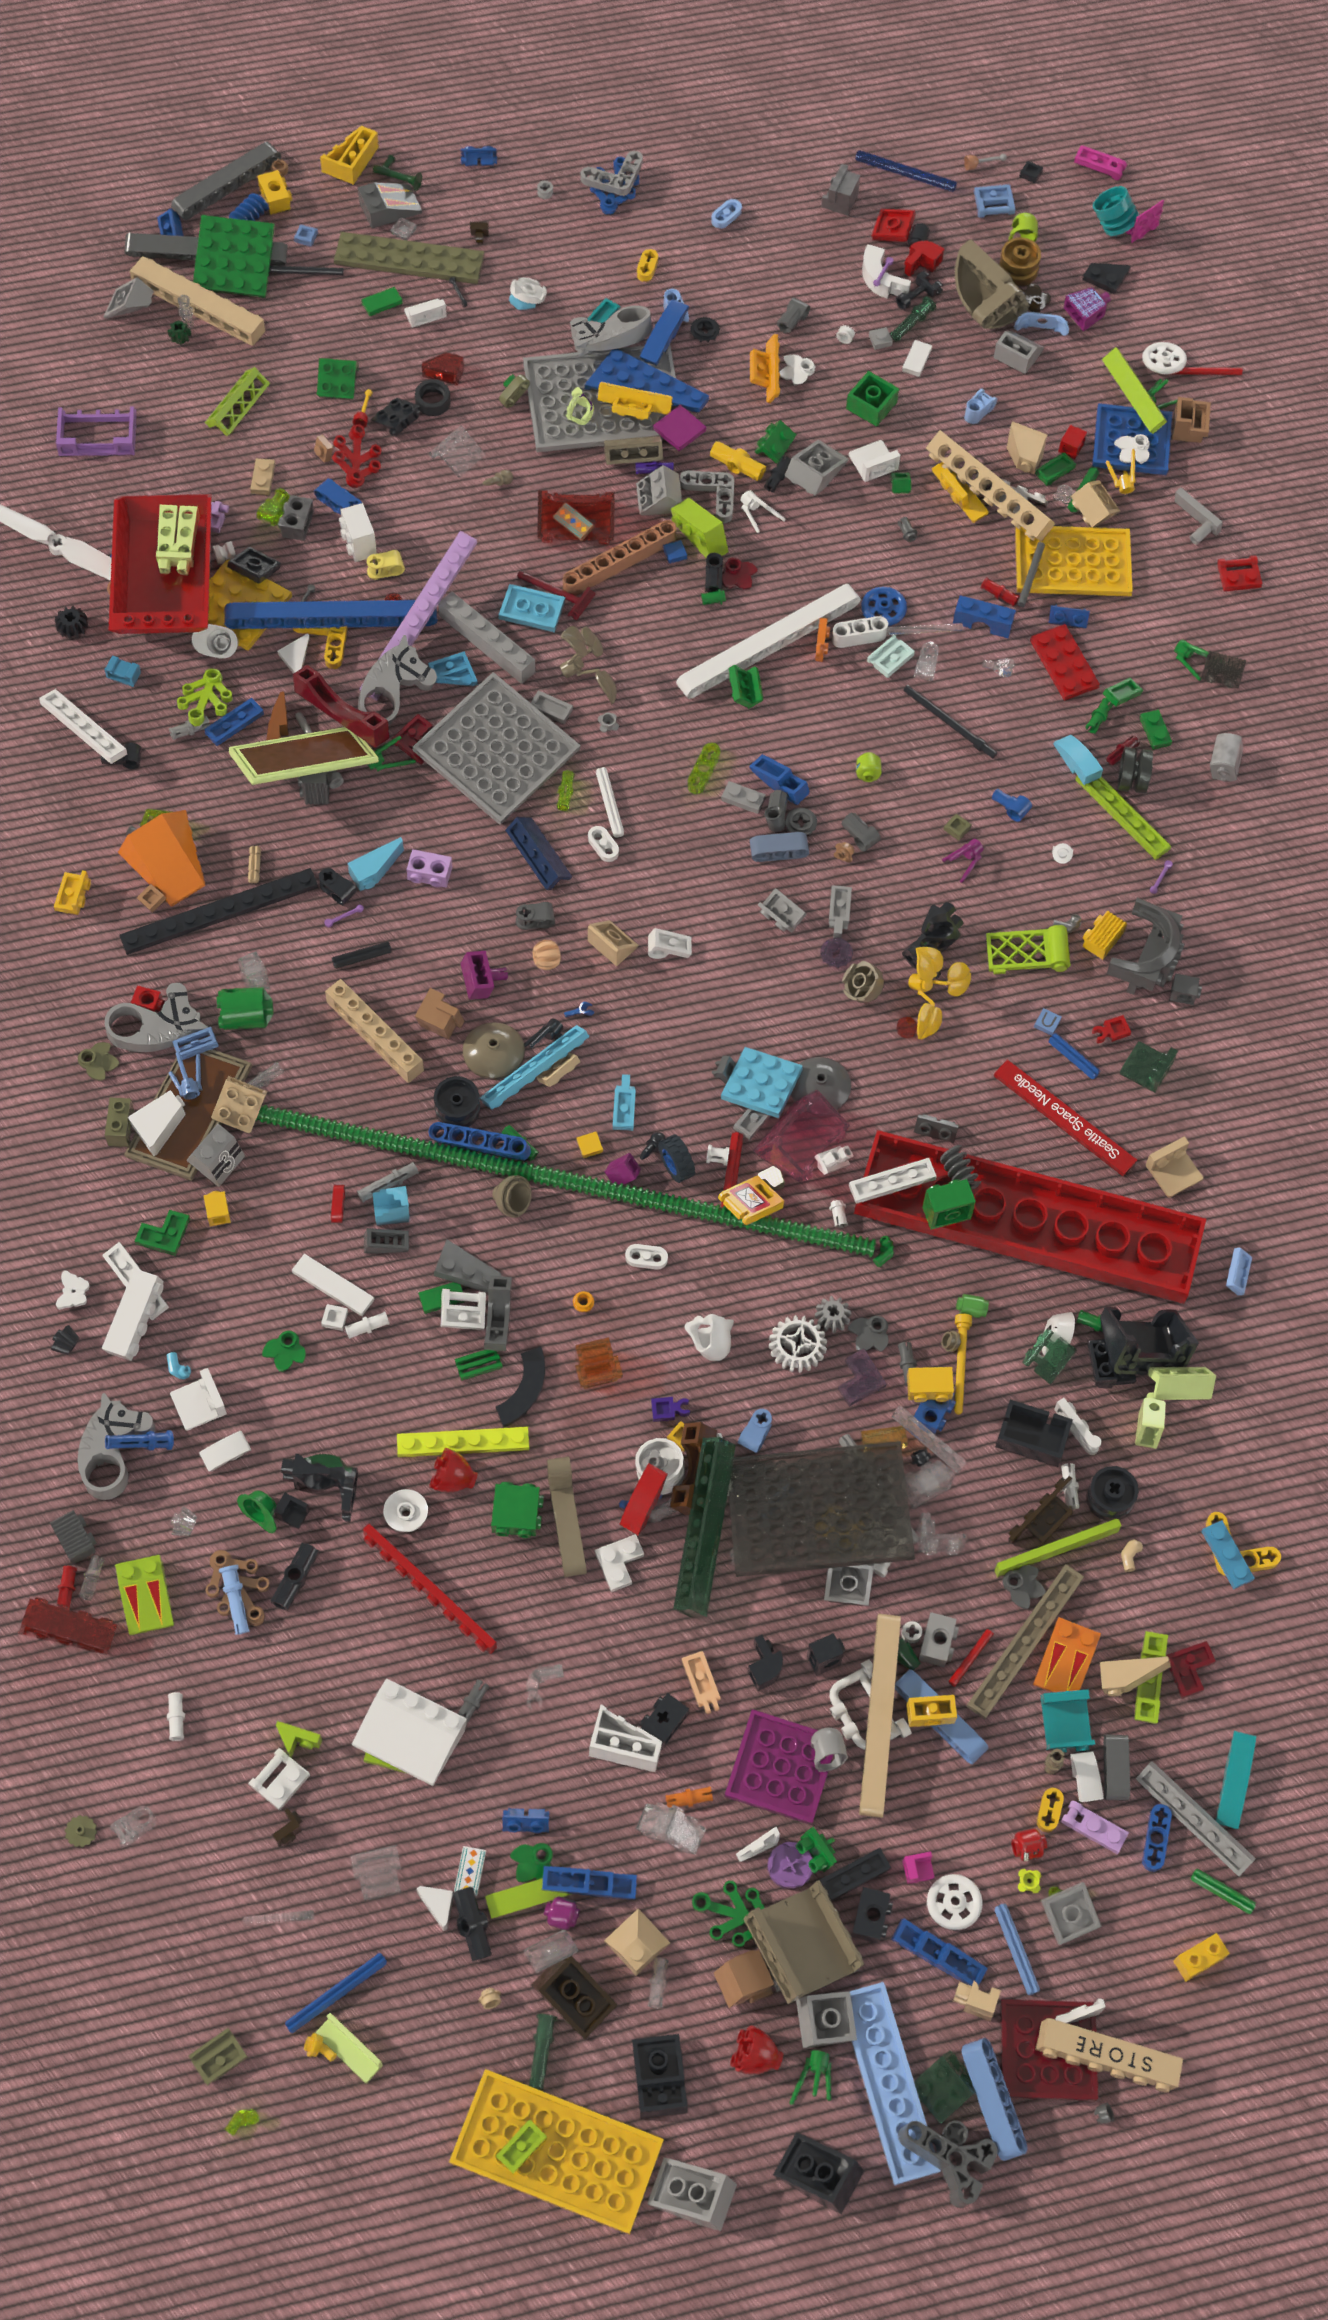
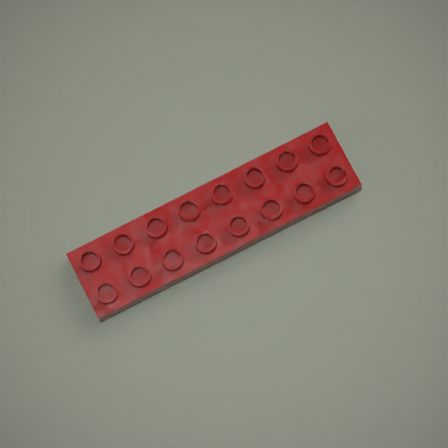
M877 1130L863 1178L926 1158L930 1159L937 1177L936 1180L857 1203L855 1204L854 1214L1185 1304L1192 1283L1206 1218L967 1154L963 1160H971L967 1167L974 1166L975 1169L971 1174L977 1173L979 1175L974 1181H981L980 1185L972 1190L976 1201L972 1217L969 1220L930 1230L922 1208L926 1190L931 1186H943L952 1181L948 1177V1172L944 1169V1164L940 1161L941 1156L949 1149Z

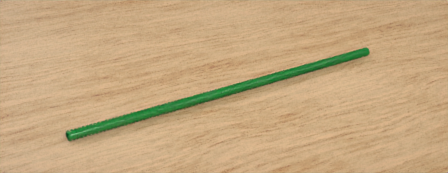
M261 1105L255 1121L258 1122L260 1120L261 1123L267 1122L269 1125L273 1123L274 1126L279 1124L280 1127L286 1126L287 1129L292 1127V1130H305V1133L310 1131L311 1134L317 1133L319 1136L324 1134V1137L330 1136L332 1139L336 1137L337 1140L342 1138L343 1141L349 1140L350 1143L355 1141L356 1144L362 1143L364 1146L366 1144L369 1147L374 1145L375 1148L381 1147L382 1150L387 1148V1151H391L392 1149L394 1152L400 1151V1154L405 1152L406 1155L412 1154L414 1157L419 1155V1158L425 1157L427 1160L429 1158L432 1161L437 1159L438 1162L444 1161L445 1164L451 1162V1165L457 1164L459 1167L461 1165L464 1168L469 1166L470 1169L476 1168L477 1171L482 1169L483 1172L489 1171L491 1174L495 1172L496 1175L500 1173L502 1176L508 1175V1177L522 1176L528 1182L532 1180L534 1183L540 1182L541 1185L546 1183V1186L553 1185L554 1188L559 1186V1189L564 1187L566 1190L572 1189V1192L577 1190L578 1193L585 1192L586 1195L591 1193V1196L596 1194L599 1198L604 1196V1199L609 1197L610 1200L617 1199L618 1202L623 1200V1203L630 1202L631 1205L636 1203V1206L641 1204L643 1207L649 1206V1209L653 1207L655 1210L662 1209L663 1212L668 1210V1213H672L673 1211L676 1215L678 1213H681V1216L686 1214L688 1217L694 1216V1219L700 1217L701 1220L707 1219L708 1222L713 1220V1223L718 1221L722 1225L726 1223V1226L730 1224L733 1227L739 1226L740 1229L745 1227L746 1230H749L750 1228L753 1232L759 1230V1233L763 1231L767 1235L772 1233V1236H775V1234L778 1237L785 1236V1239L790 1237L791 1240H794L795 1238L799 1242L804 1240V1243H807V1241L812 1245L817 1243V1246L822 1244L823 1247L830 1246V1249L836 1247V1250L843 1249L844 1252L849 1250V1253L854 1251L857 1255L862 1253V1256L867 1254L869 1257H872L875 1250L876 1239L874 1238L869 1240V1237L864 1239L862 1238L863 1236L856 1237L855 1234L850 1236V1233L843 1234L842 1231L836 1233L837 1230L832 1232L828 1228L827 1230H823V1227L818 1229L817 1226L811 1227L810 1224L805 1226L804 1223H801L800 1225L796 1221L791 1223V1220L787 1222L783 1218L782 1220H778V1217L773 1219L772 1216L763 1217L751 1224L745 1225L742 1222L743 1218L739 1220L726 1206L720 1207L719 1204L717 1206H714V1203L709 1205L706 1201L701 1203V1200L696 1202L694 1199L688 1200L687 1197L682 1199V1196L675 1197L674 1194L669 1196V1193L664 1195L662 1192L656 1193V1190L650 1192L649 1189L643 1190L642 1187L637 1189V1186L632 1188L628 1184L624 1186V1183L619 1185L617 1182L611 1183L610 1180L607 1182L604 1179L598 1180L597 1177L592 1179V1176H588V1178L585 1175L579 1176V1173L573 1175V1172L566 1173L565 1170L560 1172V1169L555 1171L553 1168L547 1169V1166L542 1168L541 1165L534 1166L533 1163L528 1165V1162H524L523 1164L520 1160L515 1162V1159L510 1161L509 1158L502 1159L501 1156L496 1158V1155L490 1156L488 1153L483 1155V1152L478 1154L477 1151L471 1152L470 1149L464 1151V1148L458 1149L456 1146L454 1148L451 1145L446 1147L445 1144L439 1145L438 1142L433 1144L432 1141L426 1142L424 1139L420 1141L419 1138L415 1140L413 1137L407 1138L406 1135L401 1137L400 1134L395 1135L392 1132L388 1134V1131L383 1133L382 1130L376 1131L374 1128L369 1130V1127L363 1128L361 1125L357 1127L356 1124L351 1126L350 1123L344 1124L343 1121L338 1123L337 1120L331 1121L329 1118L325 1120L324 1117L319 1119L318 1116L312 1117L311 1114L306 1116V1113H293V1110L287 1112V1109L281 1110L279 1107L275 1109L274 1106L269 1108L268 1105Z

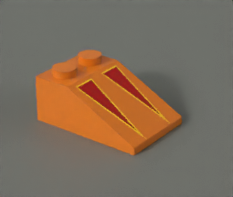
M1058 1617L1033 1685L1049 1692L1080 1690L1101 1633Z

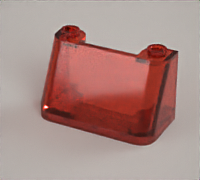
M538 490L537 538L541 539L542 543H553V540L581 541L553 518L565 503L594 525L593 530L583 541H599V544L607 545L610 544V541L614 540L615 492H605V495H602V497H600L599 493H596V495L558 494V492H554V496H552L547 490Z

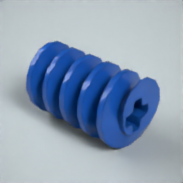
M251 193L248 198L239 204V207H236L229 214V218L255 221L264 214V211L269 210V206L260 195Z

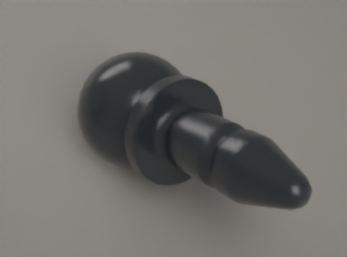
M661 1132L653 1133L646 1142L647 1146L641 1152L640 1159L648 1158L652 1152H657L659 1150L658 1142L665 1139L666 1136Z

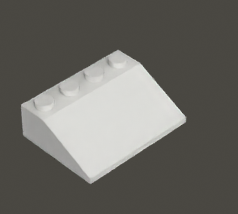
M386 1678L375 1696L352 1745L433 1786L464 1734L467 1719Z

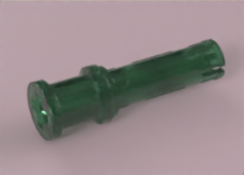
M924 297L918 306L913 307L911 314L891 331V338L898 342L915 324L924 321L926 315L936 309L935 302L930 297Z
M537 2014V2031L533 2035L536 2043L529 2086L543 2090L550 2044L554 2042V2037L552 2036L554 2022L557 2021L558 2017L548 2014Z

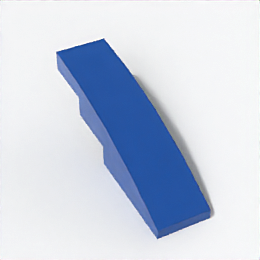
M673 299L670 301L640 354V360L658 365L663 352L666 353L671 340L675 338L689 309V305Z
M544 1866L542 1890L635 1900L637 1875L591 1871V1869Z
M901 1919L891 1938L892 1941L970 1986H972L973 1981L979 1986L988 1969L952 1944L943 1942L930 1932L921 1930L906 1919Z

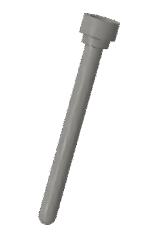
M297 712L295 717L304 734L313 733L303 714ZM335 770L327 772L330 788L335 789L343 784L344 779L339 772Z

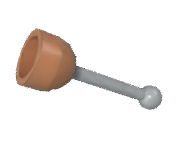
M1001 154L996 157L978 159L975 155H966L964 157V165L966 170H973L978 166V163L995 160L1005 161L1007 156L1006 154Z

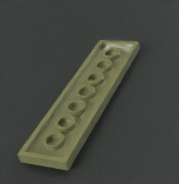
M341 232L334 257V265L449 280V278L454 277L457 282L478 284L484 260V251Z

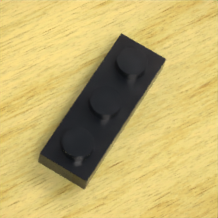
M878 1848L819 1881L827 1890L828 1897L832 1902L890 1871L891 1866L881 1848Z

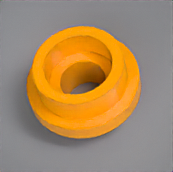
M579 1292L573 1298V1306L579 1312H588L594 1306V1298L588 1292ZM585 1300L588 1303L586 1305H581L580 1301Z

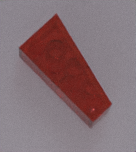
M35 1597V1599L30 1598L18 1634L26 1636L28 1631L36 1635L38 1639L46 1640L53 1637L59 1644L72 1645L77 1643L79 1649L107 1655L117 1624H113V1620L105 1617L100 1619L93 1618L88 1612L78 1611L77 1613L70 1611L68 1606L62 1604L54 1606L48 1604V1601L43 1598Z

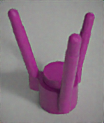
M972 839L969 843L942 859L943 862L947 860L952 862L963 854L967 859L973 858V861L960 879V883L965 881L975 864L982 858L980 853L984 850L983 845L979 840Z

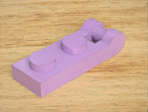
M1071 1801L1068 1806L1069 1811L1067 1815L1063 1816L1061 1822L1118 1854L1129 1832L1084 1808L1080 1803ZM1077 1814L1083 1817L1081 1823L1075 1820Z

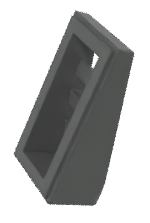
M367 1228L364 1233V1253L377 1254L409 1251V1231ZM398 1237H401V1245H398ZM380 1238H384V1244H380ZM389 1238H392L393 1245L389 1244Z

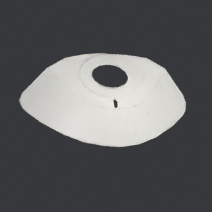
M1072 1312L1053 1315L1047 1321L1041 1349L1043 1355L1054 1367L1058 1366L1073 1337L1075 1318ZM1051 1325V1331L1048 1337H1046V1332Z

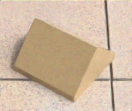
M610 920L589 924L588 942L615 966H618L639 946Z

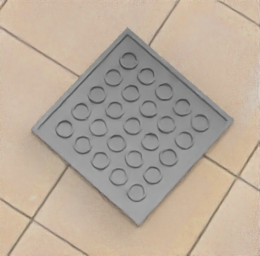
M493 672L413 746L412 750L501 825L578 752L581 745Z

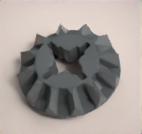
M796 808L787 814L785 824L787 830L792 833L803 832L811 835L816 830L817 818L809 809ZM800 817L804 823L803 828L798 824Z

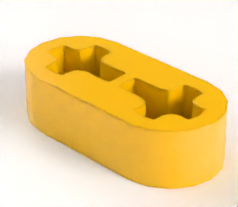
M647 249L641 255L637 266V278L642 282L650 281L653 278L658 264V253L655 250Z
M1057 1788L1047 1789L1041 1799L1037 1826L1043 1832H1052L1059 1822L1064 1796ZM1051 1794H1055V1799L1059 1800L1055 1801L1053 1808L1049 1807L1050 1799L1047 1798ZM1049 1812L1051 1813L1050 1820L1054 1823L1045 1826V1821L1042 1819H1045Z

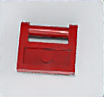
M1256 555L1243 559H1218V570L1224 592L1262 587L1263 582ZM1250 565V569L1227 571L1226 569L1230 567Z

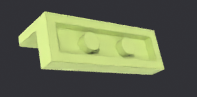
M1149 1367L1148 1376L1156 1382L1153 1398L1156 1400L1212 1398L1216 1375L1206 1367Z
M329 2013L327 2015L328 2020L317 2030L316 2034L323 2036V2043L331 2048L367 2084L383 2067L382 2062Z

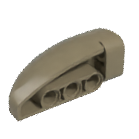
M971 239L960 247L955 265L956 289L966 311L982 328L994 329L1006 326L1016 321L1019 316L1028 311L1029 304L1024 292L1014 284L1010 275Z

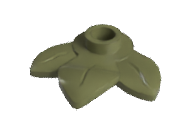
M96 1043L91 1049H84L78 1055L79 1065L86 1069L88 1076L92 1079L105 1080V1072L112 1071L119 1066L118 1059L109 1054L110 1043ZM87 1058H91V1059H92V1060L89 1061V1062H85V1060H86Z

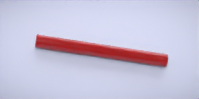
M1184 367L1179 372L1168 375H1242L1243 369Z

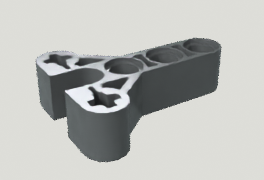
M919 2121L908 2123L898 2133V2139L904 2147L942 2171L950 2190V2201L955 2207L964 2208L977 2200L983 2184L968 2174L967 2166L981 2174L991 2170L998 2153L997 2146L992 2140L984 2139L974 2145L957 2146ZM909 2129L914 2131L915 2140L910 2137ZM930 2142L935 2145L936 2153L930 2149ZM950 2155L956 2159V2166L951 2163Z

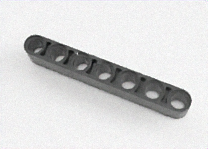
M269 142L260 144L175 197L171 203L172 209L184 220L192 218L270 169L275 160L281 159V153Z

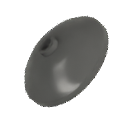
M813 1057L800 1063L803 1066V1070L791 1093L792 1099L800 1108L813 1114H829L837 1111L847 1102L851 1092V1080L848 1072L841 1064L825 1057ZM819 1077H822V1078H824L825 1080H824V1081H819L818 1078H819Z

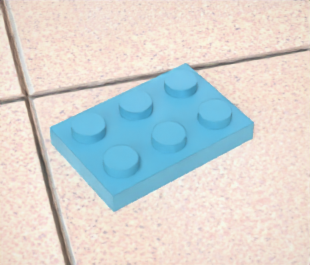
M509 584L499 612V619L555 632L565 603V597Z

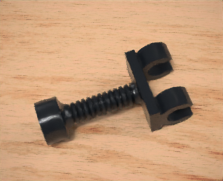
M924 270L916 276L915 284L918 287L908 294L902 293L895 299L896 304L900 309L904 310L911 305L912 299L924 291L931 298H934L935 295L942 292L943 289L941 287L944 285L939 281L931 285L928 282L930 280L928 276L931 274Z

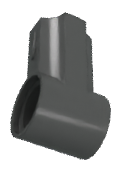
M793 297L785 313L777 321L780 331L785 334L790 333L800 320L806 319L810 312V305Z
M774 790L770 794L768 808L764 812L768 827L773 832L783 830L786 825L785 813L788 794L782 790Z
M856 813L848 814L842 821L841 825L850 833L857 847L863 852L881 840L878 831L872 826L868 827Z

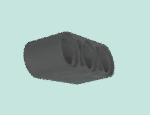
M1105 1734L1103 1740L1105 1800L1129 1801L1128 1735Z

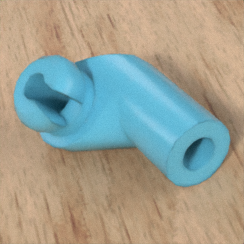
M512 294L509 297L510 303L518 310L535 308V304L520 301Z
M176 1352L168 1353L166 1356L169 1373L181 1380L189 1378L191 1368L188 1365L185 1367L179 1364Z

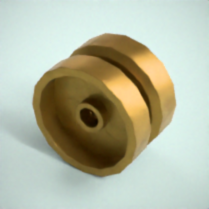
M1010 239L1001 250L999 266L1010 275L1016 286L1028 285L1038 275L1041 250L1030 239Z

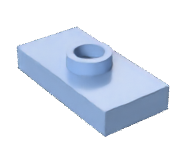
M1234 1248L1226 1287L1238 1296L1245 1293L1252 1257L1242 1248Z

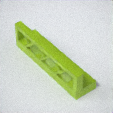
M255 367L245 371L205 421V424L209 428L217 426L226 436L230 435L269 386L270 382ZM256 377L263 384L260 389L254 388V379ZM245 391H250V401H244L243 393ZM234 404H240V414H234ZM224 417H230L228 429L221 422Z

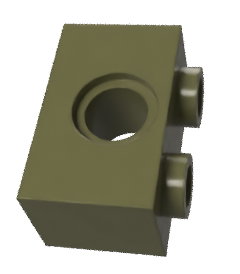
M110 1097L105 1128V1138L108 1146L129 1147L132 1125L128 1117L134 1113L131 1098Z

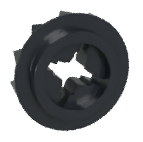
M701 317L691 324L690 332L693 338L698 339L700 343L702 341L709 343L710 340L715 341L716 337L719 336L720 327L714 319ZM703 327L708 331L707 334L702 331Z

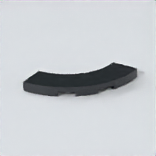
M541 1346L521 1353L524 1368L521 1383L508 1400L495 1406L503 1428L515 1423L526 1415L527 1411L536 1403L540 1396L545 1379V1359Z

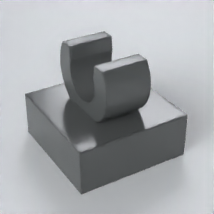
M723 1055L721 1061L715 1062L718 1067L717 1071L713 1070L711 1073L715 1078H720L727 1084L736 1063L730 1056Z

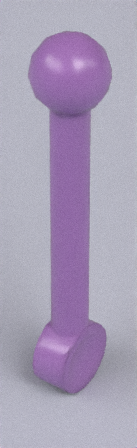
M892 257L886 258L883 270L878 278L873 281L875 287L880 285V280L888 266L893 264Z
M1165 861L1163 871L1155 885L1150 888L1152 894L1157 893V887L1168 869H1171V861Z
M357 905L355 909L332 920L326 919L324 922L325 926L328 928L332 927L333 923L356 912H362L364 907Z

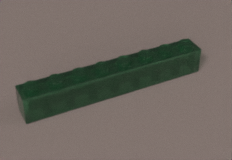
M721 1437L703 1438L673 1606V1610L689 1617H707L736 1448L735 1444Z

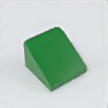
M909 472L891 473L893 493L911 492L912 480Z

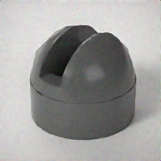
M1108 2103L1096 2107L1094 2115H1099V2118L1096 2119L1097 2122L1101 2124L1114 2122L1113 2110Z

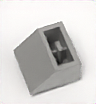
M1005 331L996 343L994 358L1026 374L1042 353L1044 347L1014 331Z
M664 465L636 483L640 515L669 514L672 507L682 502L679 474Z

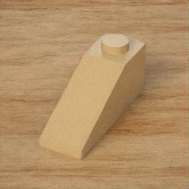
M1156 1657L1100 1662L1104 1694H1108L1110 1697L1121 1696L1122 1693L1131 1691L1170 1667L1169 1658Z

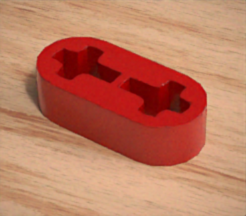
M334 1184L331 1223H343L345 1185Z

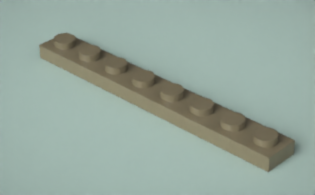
M1065 1564L966 1706L984 1720L987 1718L1082 1582L1083 1575Z

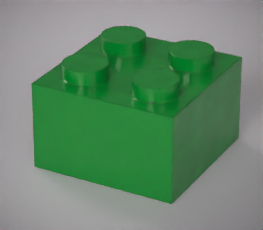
M868 371L847 395L846 409L877 427L897 404L899 388Z
M956 1179L949 1184L943 1186L934 1185L926 1190L922 1208L930 1230L971 1219L976 1201L968 1180Z

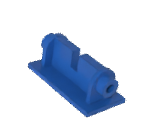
M467 146L461 149V164L477 166V159H481V166H494V164H497V148L492 146H484L482 148Z
M1057 605L1051 606L1048 623L1087 628L1090 611L1059 607Z
M508 1808V1810H503V1831L514 1833L549 1832V1811H545V1809H529L528 1816H524V1809Z

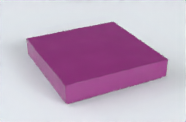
M679 405L654 424L653 430L675 449L681 451L706 431V426L683 406Z

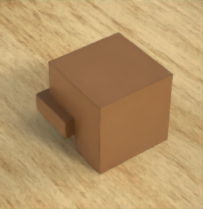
M1178 397L1173 415L1172 440L1202 443L1203 437H1208L1211 402L1194 401L1193 398Z
M430 988L415 1018L421 1027L449 1040L455 1027L461 1028L465 1021L459 1009L443 1001L445 994Z
M759 1949L733 1957L714 1972L729 2008L744 2003L747 2000L751 2004L773 1994L771 1987L775 1984Z

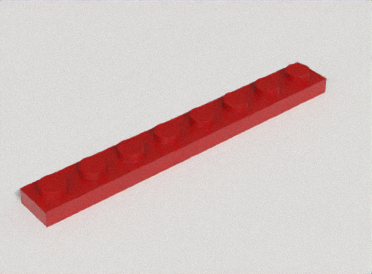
M368 1524L363 1528L364 1541L371 1548L375 1546L380 1551L379 1555L386 1562L389 1563L391 1561L396 1566L395 1570L402 1577L407 1576L412 1580L411 1585L418 1592L423 1591L427 1594V1600L434 1607L438 1605L444 1610L442 1612L443 1615L450 1622L453 1620L460 1625L458 1627L465 1636L468 1637L470 1635L476 1640L474 1642L481 1651L484 1652L486 1650L492 1654L497 1649V1642L373 1526Z

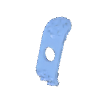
M1027 312L1019 316L1014 325V329L1017 331L1021 328L1036 327L1054 329V332H1060L1063 336L1069 333L1067 321L1058 315ZM1040 318H1044L1047 320V322L1039 323L1037 320Z

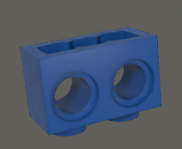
M953 1393L952 1399L943 1404H938L935 1400L921 1402L912 1419L911 1426L935 1437L937 1431H942L947 1420L944 1419L946 1413H951L956 1401L953 1400L955 1393ZM932 1416L936 1421L928 1422L925 1417Z

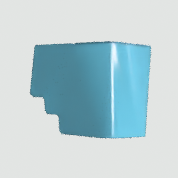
M406 1186L381 1189L380 1192L373 1193L376 1226L409 1222V1203Z

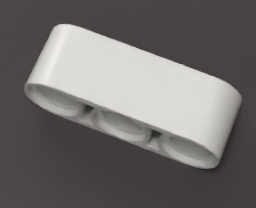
M876 616L839 622L833 627L832 643L838 648L883 641L887 636L888 621L884 617Z

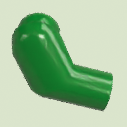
M889 1236L880 1238L881 1253L873 1259V1262L879 1268L894 1255V1243Z

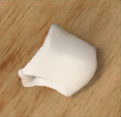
M710 1314L704 1318L696 1316L693 1321L685 1324V1330L692 1337L696 1349L703 1357L710 1361H720L729 1354L731 1348L730 1331L734 1320ZM701 1324L710 1325V1327L698 1329Z

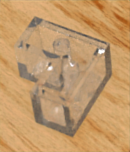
M658 1802L656 1805L646 1803L635 1828L650 1839L665 1841L680 1852L695 1855L706 1831L703 1826L698 1824L699 1820L697 1818L685 1815L684 1809L672 1805L670 1808Z

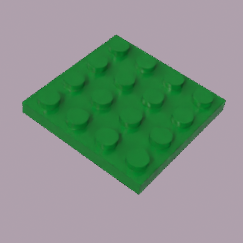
M201 215L193 283H198L201 287L213 292L266 298L275 224Z

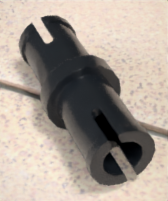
M782 456L777 466L771 470V476L764 485L767 491L775 492L780 481L785 478V473L791 461L789 457L786 456L785 458V456Z

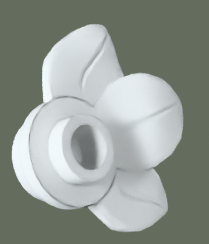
M799 355L784 356V361L787 366L780 371V377L785 380L792 379L794 385L802 384L807 380L808 376L815 372V365L808 358L802 359Z
M1139 434L1134 438L1123 436L1114 442V445L1122 449L1120 453L1121 462H1131L1132 449H1135V460L1142 464L1149 458L1148 449L1150 443L1145 435Z

